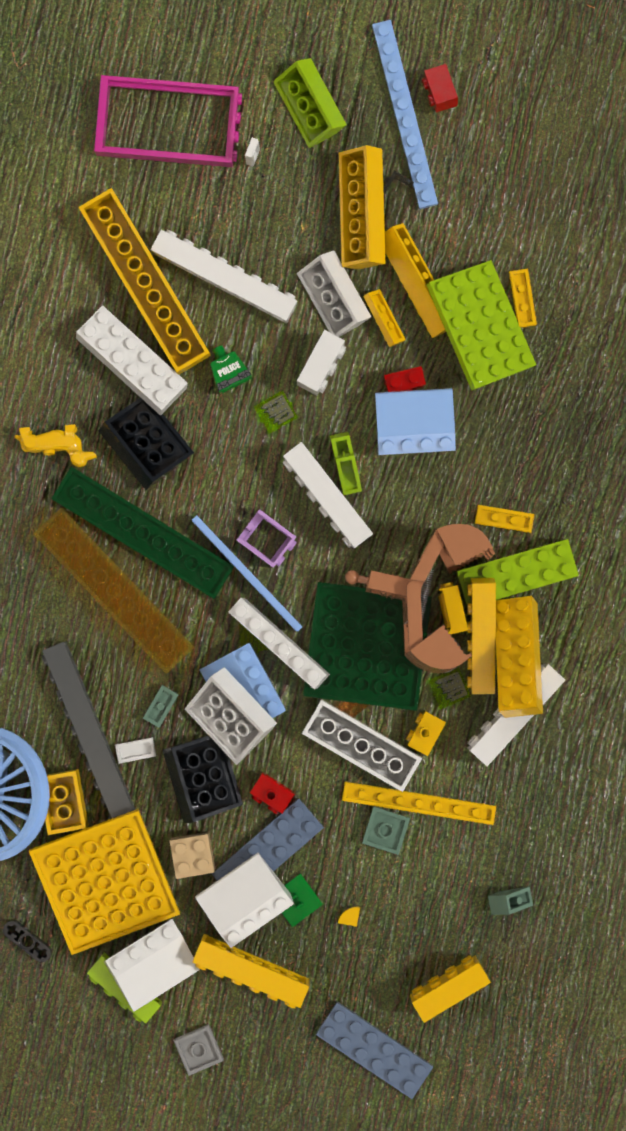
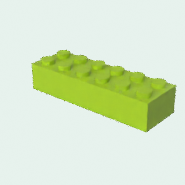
M568 539L455 571L466 608L467 603H471V596H467V584H471V578H494L496 582V600L579 576Z

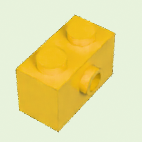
M424 710L423 714H418L415 720L417 725L414 731H409L405 740L408 741L407 745L428 756L446 722Z

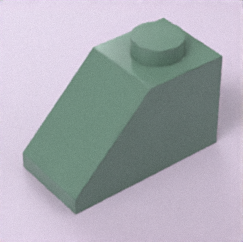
M530 887L499 891L488 896L491 915H510L533 906Z

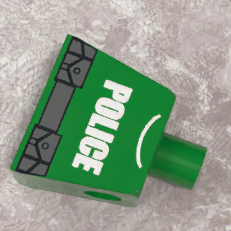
M223 345L212 350L217 360L211 362L210 365L220 394L253 379L251 373L234 351L227 354Z

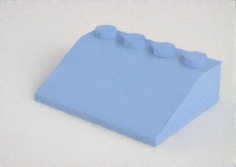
M452 388L375 393L377 448L379 455L456 451Z
M251 643L200 669L202 676L207 682L213 674L225 667L272 718L286 711Z

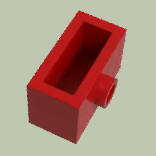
M444 64L424 70L422 84L424 90L428 89L430 107L434 106L437 113L458 106V96L447 65Z
M422 366L387 374L383 377L387 392L413 391L426 386Z
M262 772L251 789L250 794H252L251 798L261 804L263 801L268 804V809L272 812L283 814L295 792Z

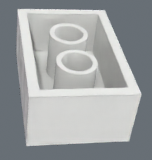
M324 330L297 379V386L318 396L319 392L323 394L328 384L326 380L328 375L332 377L337 368L336 360H341L346 351L344 346L345 340Z

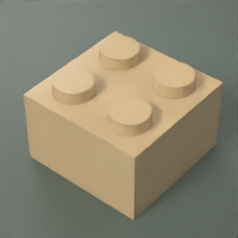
M209 831L170 839L176 879L215 872Z

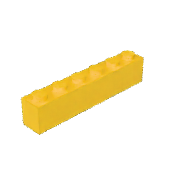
M404 223L392 226L385 231V253L431 337L434 338L444 334L446 330L426 286L434 278Z
M471 578V584H467V596H471V603H467V614L471 615V622H467V633H471L470 640H467V651L472 656L467 659V670H470V676H467V688L471 689L472 695L495 694L496 582L494 578Z

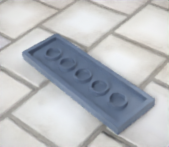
M298 798L284 810L283 814L278 815L217 868L212 875L218 881L256 853L261 855L274 872L320 832L324 826Z
M338 1001L316 1032L318 1037L411 1099H413L433 1069L432 1064Z

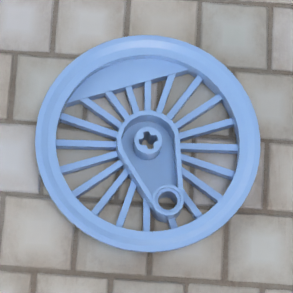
M0 728V808L26 820L21 830L0 810V819L17 835L9 842L0 825V839L4 845L0 847V861L23 851L36 838L48 813L50 791L45 768L34 749L20 736ZM4 746L7 747L10 751H12L10 756L5 750H3ZM18 757L23 766L7 775L8 766ZM26 770L30 782L5 787L7 781ZM31 786L32 799L4 796L6 791ZM3 800L31 804L29 815L2 803Z

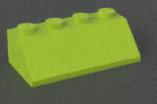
M311 58L296 61L273 81L308 148L334 136L347 125Z

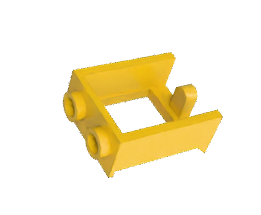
M453 582L441 584V588L437 589V591H440L438 597L445 628H448V634L468 631L458 585L453 586Z

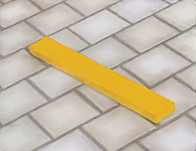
M347 781L344 782L342 801L494 825L496 805L409 791L402 792L397 789Z

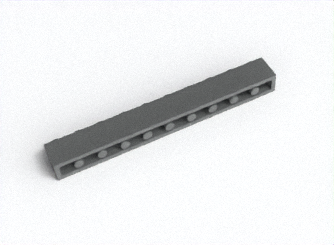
M65 641L43 650L42 660L45 666L48 665L50 668L49 677L52 683L57 685L58 690L56 693L60 702H64L66 707L63 709L65 716L72 721V733L75 737L78 736L80 744H78L81 754L86 755L88 761L85 763L88 771L93 772L95 777L93 779L96 790L100 789L103 796L100 797L103 807H107L110 813L108 820L136 810L67 642Z

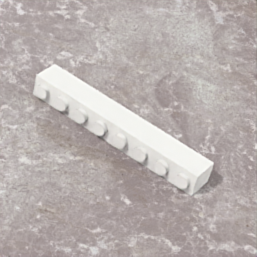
M168 229L166 232L160 231L151 248L152 254L287 324L297 305V300H295L293 294L289 292L284 294L278 291L279 288L274 284L268 283L266 285L261 282L262 279L254 274H251V276L245 274L243 268L234 265V267L228 265V261L224 258L211 256L210 251L202 247L200 249L194 247V243L188 239L180 240L177 238L176 233Z

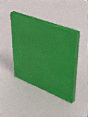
M301 873L284 885L291 893L294 904L283 911L282 914L292 927L323 905Z

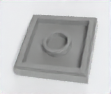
M209 1024L173 1040L188 1076L224 1061Z

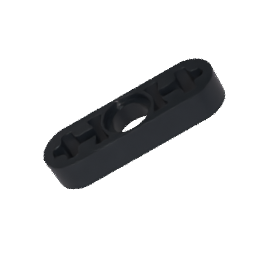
M9 920L4 925V935L35 960L46 962L51 957V947L19 921ZM8 925H15V930L18 933L24 931V933L19 937V940L16 938L18 936L16 932H9L10 928L8 927ZM24 936H30L33 939L31 946L23 944L22 939ZM37 942L39 943L37 948H39L40 950H47V957L45 955L40 957V951L37 949H35L34 952L31 950Z

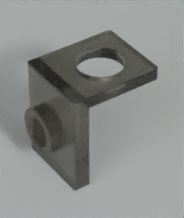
M394 170L391 177L387 176L383 181L384 197L395 179L411 189L414 182Z

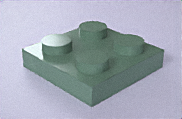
M373 806L362 844L399 855L410 817Z

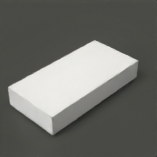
M253 137L245 154L246 164L252 167L260 151L259 141Z
M153 737L115 744L118 764L157 756Z

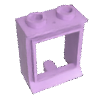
M260 509L237 539L239 543L273 568L275 565L278 567L285 559L283 554L286 550L291 551L297 543L295 535ZM263 519L287 536L271 560L246 542Z

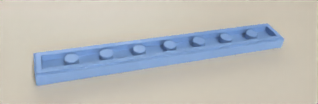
M196 515L192 522L296 632L299 631L302 625Z

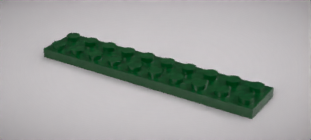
M72 466L51 498L213 599L216 598L234 569L233 565Z

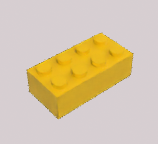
M476 955L465 957L460 965L456 967L453 965L447 968L442 976L436 975L428 981L427 985L423 987L420 985L412 990V994H410L411 1002L424 1023L491 983Z

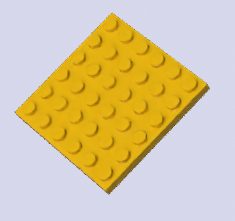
M139 809L29 849L30 856L71 955L180 915L179 908Z

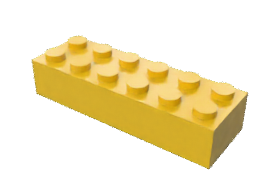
M365 145L339 152L342 267L358 270L386 264L382 149Z
M532 596L496 600L499 712L505 718L543 714L538 603Z
M203 934L193 959L195 966L201 970H206V968L214 971L213 974L220 978L226 976L234 984L240 986L245 984L249 986L251 991L266 993L268 998L274 1001L280 999L285 1002L286 1006L294 1009L296 1007L301 1008L310 986L309 978L234 946L230 948L227 943Z

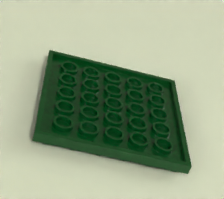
M318 582L308 655L330 675L318 689H313L305 682L303 696L417 711L423 670L411 663L405 656L402 600L396 598L391 600L390 597L386 598V596L365 592L366 588ZM421 595V603H424L421 604V610H425L422 611L424 612L422 613L424 640L427 638L432 596Z

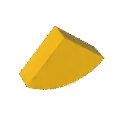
M354 906L345 910L340 915L338 923L357 927L360 907Z

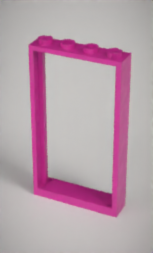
M101 75L94 152L96 156L233 167V162H237L238 150H234L235 143L239 142V131H236V125L240 124L241 112H238V105H242V93H239V87ZM110 87L230 97L225 156L105 146Z

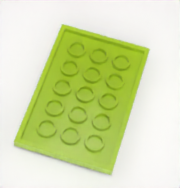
M492 260L426 284L472 391L536 366V362Z

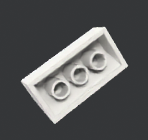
M335 251L318 256L297 272L300 281L330 333L340 337L371 318L369 311L346 270L342 267V263Z

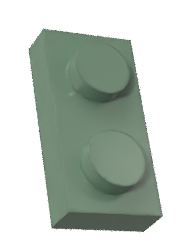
M162 685L143 719L160 728L179 694Z

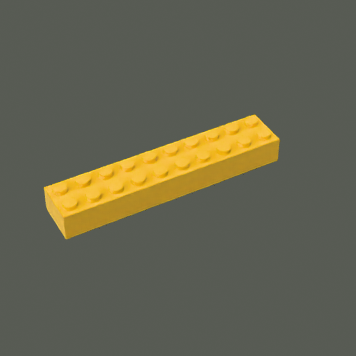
M110 188L79 206L78 208L176 373L180 375L210 357V352L113 189Z

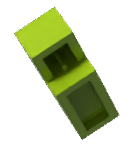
M349 432L331 435L330 440L343 495L361 492L362 488Z

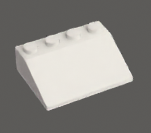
M225 667L208 679L185 708L188 714L236 765L277 724Z
M259 853L253 855L195 896L218 933L230 948L294 904L291 893Z
M173 919L104 961L133 1012L200 970L193 963L194 957Z

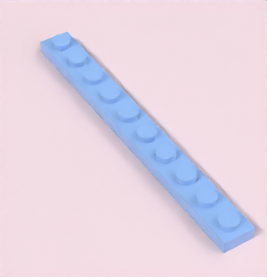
M387 20L372 24L419 210L438 205L392 22Z

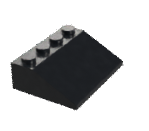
M141 397L106 420L98 430L145 490L156 484L194 454L193 450L165 415L162 414L160 416Z
M209 735L162 749L184 823H194L243 805L230 758Z

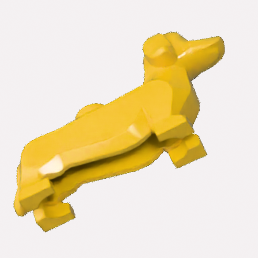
M75 424L65 425V431L52 430L37 436L33 434V431H30V427L19 428L20 435H15V438L20 441L21 449L24 452H43V455L51 456L55 455L56 451H66L69 453L72 465L76 467H84L87 461L97 458L94 452L82 451L81 439L75 434L77 432Z

